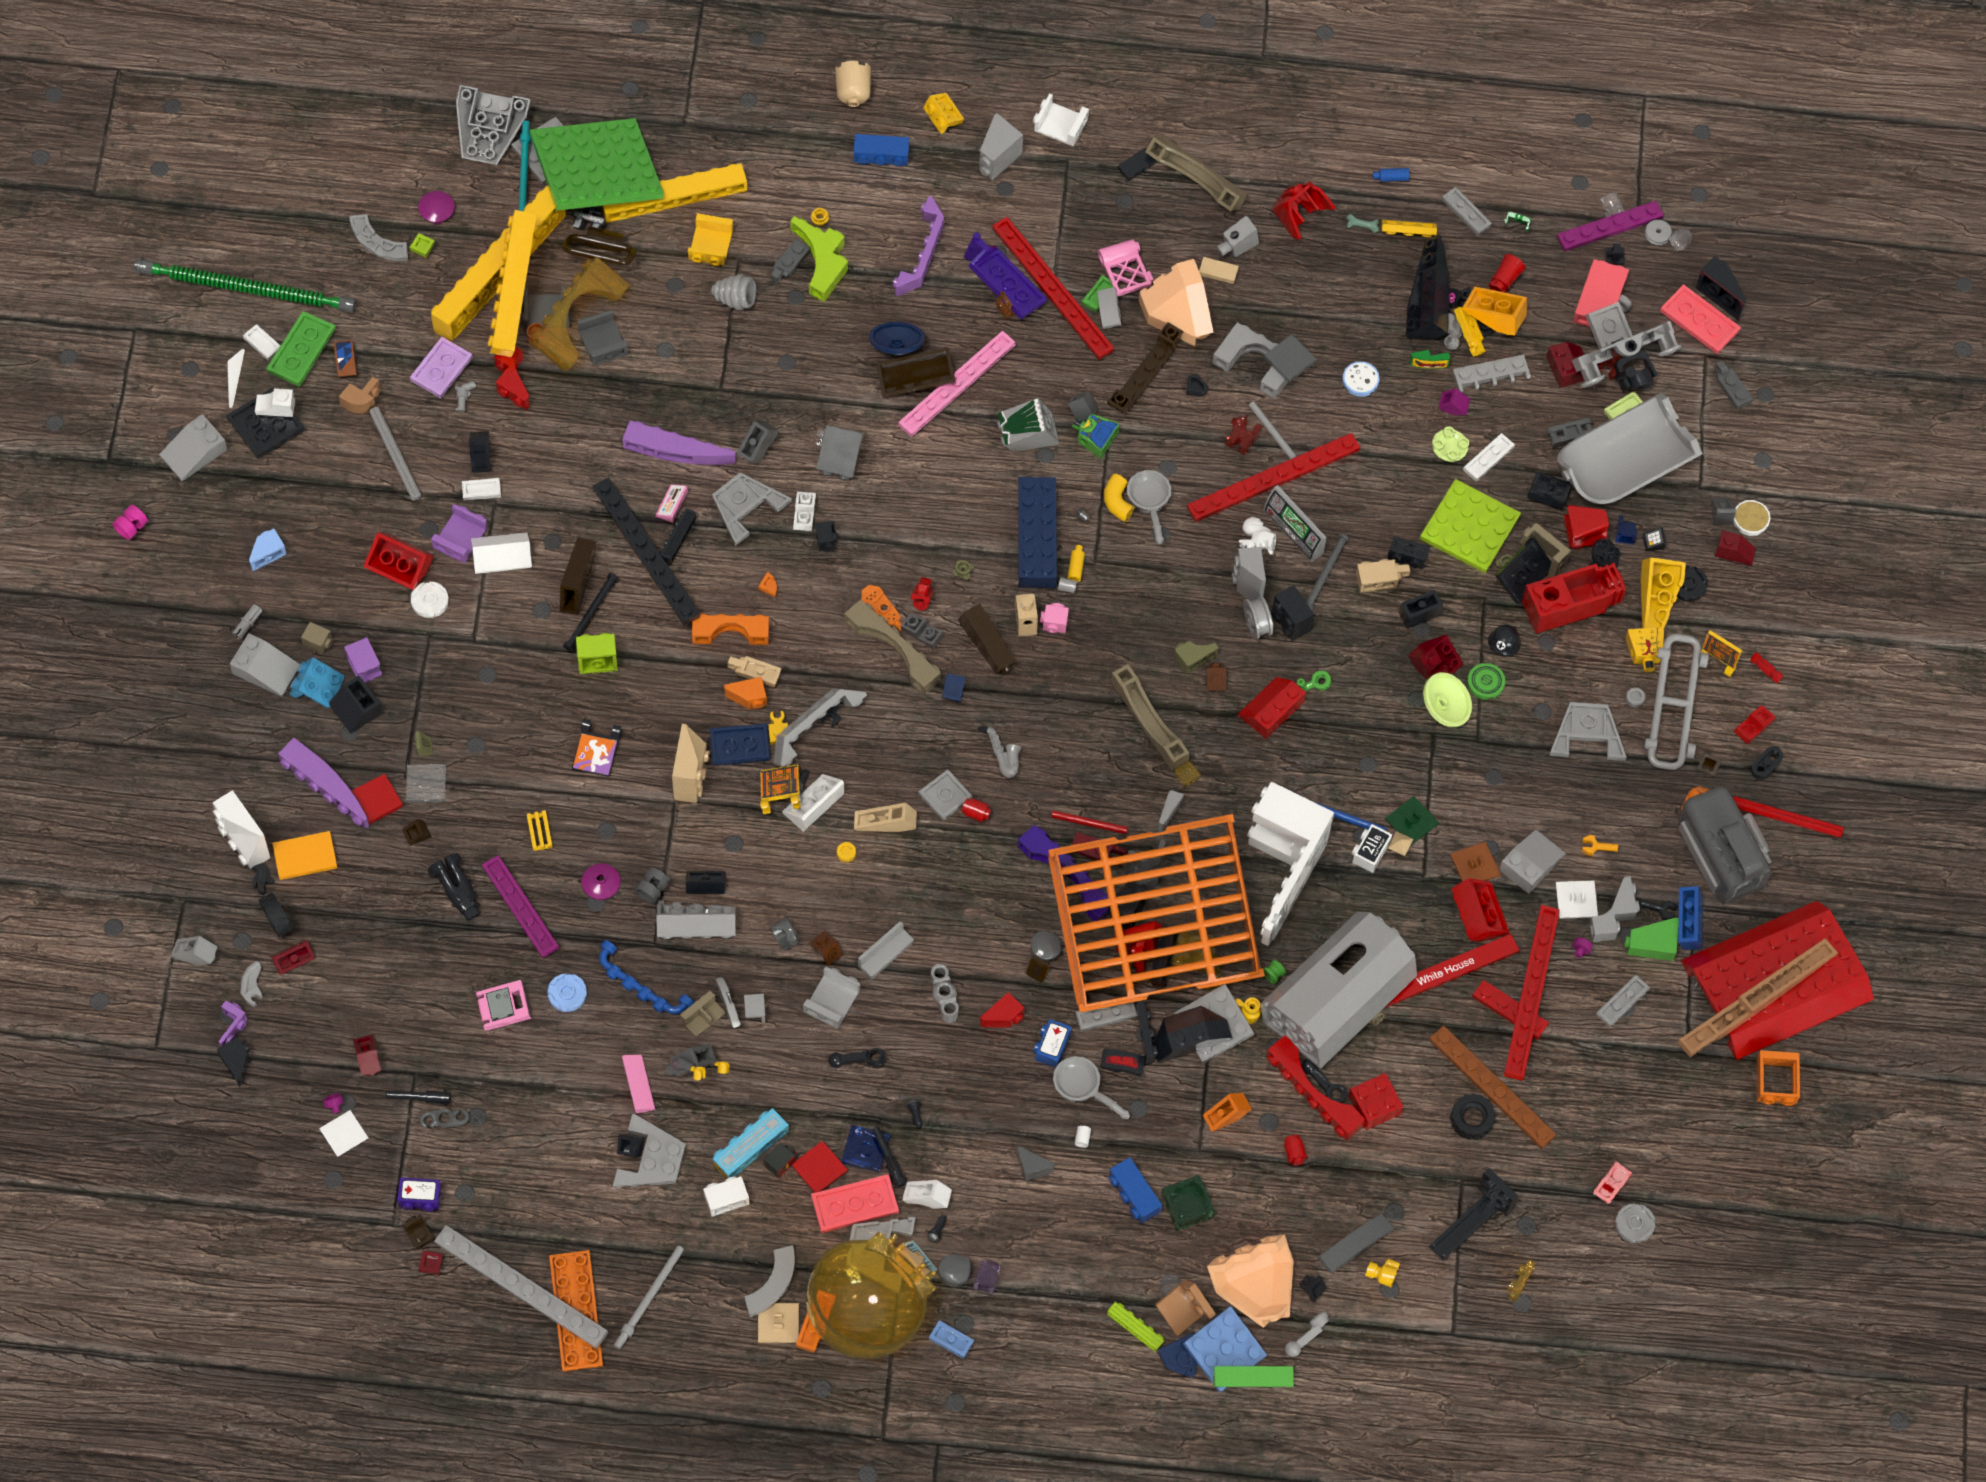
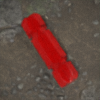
M1756 652L1751 657V662L1759 665L1758 668L1768 677L1771 676L1775 683L1780 682L1783 674L1779 670L1776 671V668L1770 662L1762 659L1763 656Z

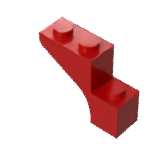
M515 346L512 357L497 354L494 356L496 368L503 372L496 381V389L500 396L509 398L517 407H523L527 410L530 406L529 394L517 373V368L523 360V352Z

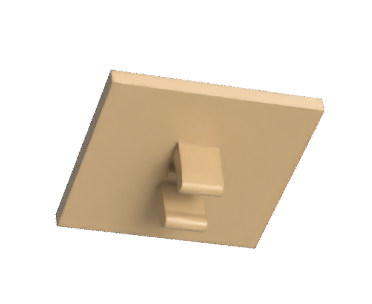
M774 1303L771 1308L758 1314V1343L797 1342L799 1336V1303Z

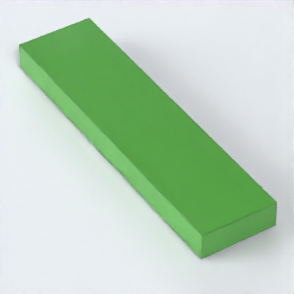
M1213 1366V1387H1294L1293 1366Z

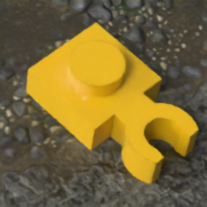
M781 711L780 718H775L773 712L770 713V720L773 723L768 724L770 745H775L777 735L788 727V723H783L785 720L783 711Z

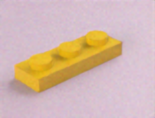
M1382 219L1381 228L1386 234L1401 232L1407 236L1421 234L1423 237H1432V235H1437V224Z

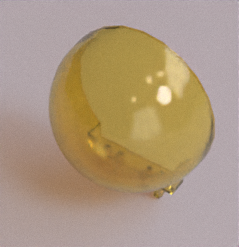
M878 1231L869 1240H850L837 1244L825 1252L815 1264L809 1277L806 1290V1306L813 1328L827 1345L848 1357L877 1359L895 1353L911 1341L919 1331L925 1318L927 1299L936 1289L930 1282L935 1273L931 1271L924 1276L921 1272L925 1269L926 1264L922 1262L916 1268L901 1253L907 1246L904 1242L895 1248L892 1245L897 1239L895 1234L887 1240Z

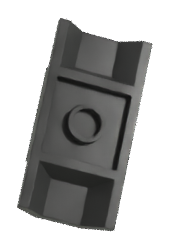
M1165 839L1160 841L1158 849L1165 847ZM1133 850L1128 851V854L1136 853ZM1166 855L1126 863L1125 875L1164 868ZM1160 876L1125 883V885L1133 888L1144 884L1147 885V889L1157 886Z

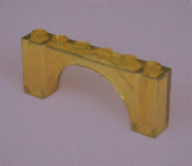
M597 256L591 260L587 259L583 263V270L573 277V284L563 291V298L553 305V312L543 319V326L536 329L532 335L534 338L530 344L563 371L570 369L580 356V353L569 339L566 327L567 313L572 302L582 294H598L614 302L620 299L629 287V284Z

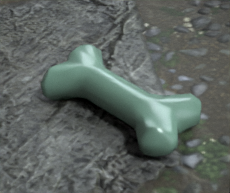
M1349 214L1346 217L1348 220L1347 228L1359 226L1368 228L1373 233L1379 232L1378 219L1366 221L1355 218L1353 214Z

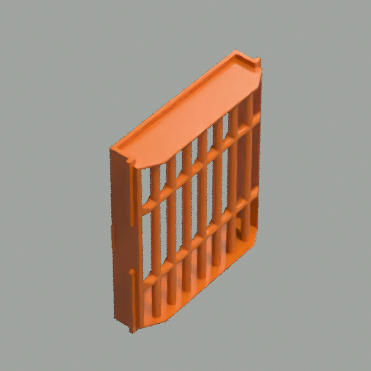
M1233 814L1168 826L1165 831L1158 833H1142L1127 836L1126 839L1122 840L1112 837L1048 850L1049 854L1047 855L1077 1008H1079L1080 1012L1146 1000L1148 995L1178 991L1196 986L1197 989L1265 976L1264 970L1260 966L1232 823L1235 822ZM1224 823L1226 836L1189 842L1187 830ZM1180 832L1182 844L1108 858L1107 845ZM1228 843L1230 855L1193 862L1191 850ZM1099 847L1101 860L1066 867L1060 866L1058 855ZM1179 852L1184 853L1185 864L1112 878L1110 866ZM1232 862L1234 874L1197 881L1195 869ZM1103 868L1105 878L1103 880L1067 887L1064 885L1063 875ZM1185 871L1188 873L1189 883L1116 897L1114 885ZM1236 882L1237 894L1206 900L1200 899L1199 889ZM1103 887L1107 889L1108 899L1073 906L1068 905L1067 894ZM1185 891H1191L1193 902L1124 916L1119 914V904ZM1240 902L1242 913L1204 920L1202 908ZM1110 906L1112 918L1072 926L1070 914ZM1195 910L1196 922L1123 935L1122 924ZM1237 921L1244 922L1245 932L1208 939L1207 927ZM1114 926L1115 938L1076 945L1074 933ZM1199 930L1200 941L1127 955L1125 943ZM1247 940L1248 952L1212 959L1210 947ZM1118 945L1119 957L1080 964L1079 952ZM1197 949L1203 950V961L1131 974L1129 963ZM1251 959L1253 971L1216 978L1214 966ZM1116 965L1122 966L1123 976L1083 983L1082 972ZM1206 968L1208 980L1135 994L1133 982ZM1121 984L1126 986V996L1091 1003L1086 1001V991Z

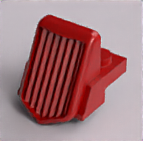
M1151 921L1123 930V935L1161 929L1163 925L1157 921ZM1159 937L1125 943L1127 954L1131 955L1156 950ZM1115 945L1116 952L1119 953L1118 945ZM1147 959L1133 962L1137 973L1145 972Z

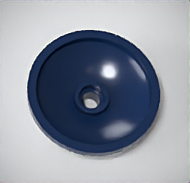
M888 322L874 327L869 334V341L880 352L890 355H905L919 349L924 344L925 335L919 327L913 324Z

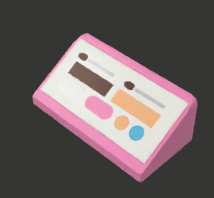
M670 485L656 513V517L673 523L688 493V487L684 485Z

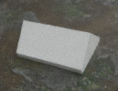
M528 533L471 538L475 574L532 568Z
M822 774L800 794L801 808L793 809V804L791 803L782 811L783 814L804 832L844 795V782Z

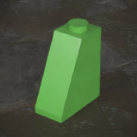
M1672 918L1632 929L1629 936L1625 937L1624 948H1627V955L1674 961L1677 952L1679 918Z

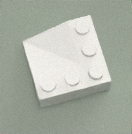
M232 790L214 801L213 806L215 810L212 812L216 817L217 828L223 837L227 836L229 839L228 844L233 851L237 850L239 853L238 858L242 865H248L251 870L253 866L270 859L264 834Z

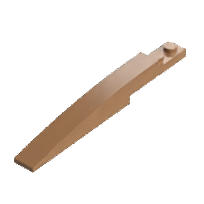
M1826 939L1822 940L1739 996L1737 1001L1680 1038L1677 1043L1689 1057H1692L1715 1040L1718 1041L1784 995L1835 957L1838 952Z

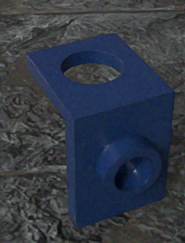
M947 673L941 698L961 702L965 677Z

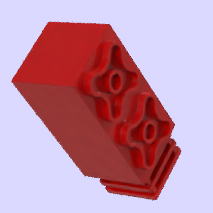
M1596 563L1527 584L1522 604L1534 632L1537 634L1605 613L1610 605L1614 606L1616 603H1622L1626 588L1623 578L1614 563H1611L1609 566L1607 564L1603 568L1602 566L1598 567Z

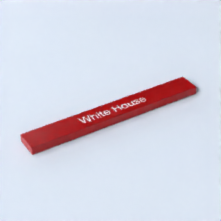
M1509 934L1417 972V976L1384 1008L1519 953L1520 950L1512 934Z

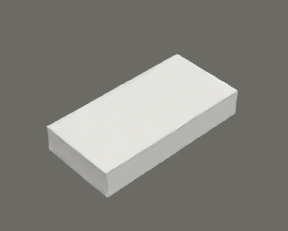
M257 324L243 335V339L268 361L275 356L280 348V345Z
M499 478L462 481L464 501L501 497Z

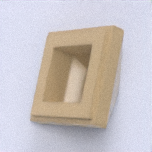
M1396 831L1387 848L1405 856L1413 839Z

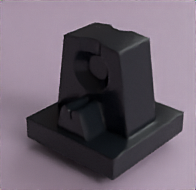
M1613 243L1612 247L1605 248L1607 263L1624 265V248L1621 247V244Z
M1306 1275L1299 1283L1312 1302H1315L1326 1289L1325 1283L1319 1275L1316 1278Z

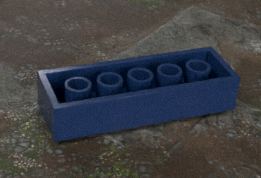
M1018 477V588H1056V477Z

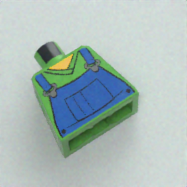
M1091 414L1086 422L1076 418L1072 425V428L1079 431L1078 442L1100 459L1119 433V423Z

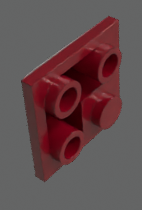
M1447 635L1423 642L1408 654L1415 669L1427 680L1437 673L1452 675L1463 665Z

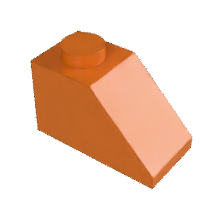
M761 677L724 685L725 697L747 709H759L767 705V697Z
M1243 1093L1228 1094L1204 1113L1203 1117L1211 1132H1214L1240 1120L1252 1108Z

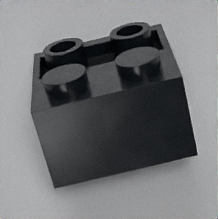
M359 675L344 684L329 702V706L349 733L382 714L380 702Z

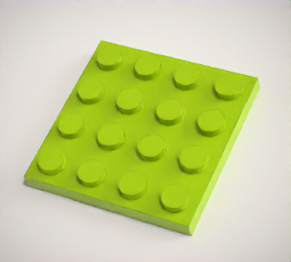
M1455 479L1422 532L1420 540L1486 574L1521 517V513Z

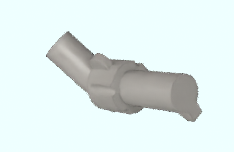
M474 381L468 382L461 387L455 386L457 391L456 398L458 400V408L455 409V412H465V402L471 394L469 390L476 388Z

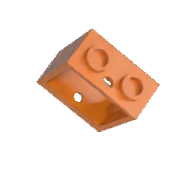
M1760 1050L1757 1056V1102H1763L1767 1105L1782 1103L1785 1106L1797 1104L1800 1098L1799 1053ZM1764 1065L1791 1067V1094L1764 1092Z

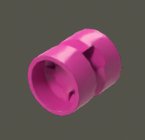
M132 504L123 512L124 516L120 515L112 523L114 529L127 540H130L137 533V529H141L148 523L145 514Z

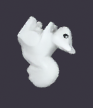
M1255 517L1246 519L1242 529L1246 535L1252 538L1250 540H1239V546L1241 548L1261 547V550L1265 548L1268 549L1270 555H1273L1276 545V534L1269 528L1264 527V523L1260 519Z

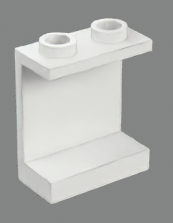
M1049 93L1047 99H1043L1040 112L1034 116V131L1074 147L1088 120L1089 109L1082 106L1079 113L1052 103L1053 95Z

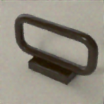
M590 226L587 229V235H568L562 244L563 250L569 254L617 265L632 263L637 253L634 247L623 244V233ZM573 241L586 243L585 246L617 253L625 251L629 254L626 258H620L574 248L570 245Z

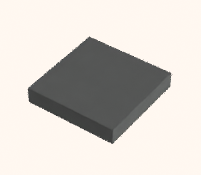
M1292 334L1264 355V359L1288 383L1316 363V358Z

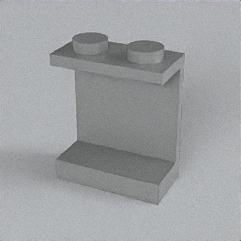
M825 966L824 976L810 1000L806 999L803 1004V1012L839 1029L860 992V983L854 977H846L835 968L830 969Z

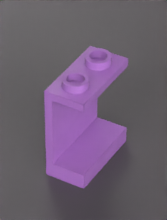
M453 504V515L440 535H433L431 543L433 549L465 564L472 554L471 538L483 537L488 529L487 520L480 514L470 512L464 506L459 507Z

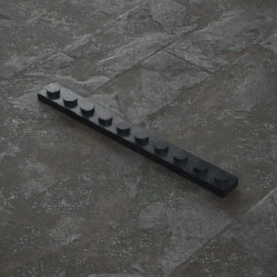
M609 477L593 485V490L683 626L700 618V613Z

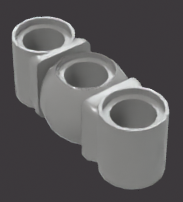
M937 964L931 970L932 996L935 1002L939 1004L938 1007L941 1011L942 1020L952 1023L958 1018L957 990L951 983L948 968L943 964ZM941 973L944 977L937 978L935 975ZM947 991L949 995L943 996L940 992ZM953 1009L954 1013L948 1014L945 1010Z

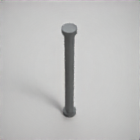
M1340 533L1338 535V541L1306 601L1311 610H1313V604L1344 544L1349 541V537L1345 534Z

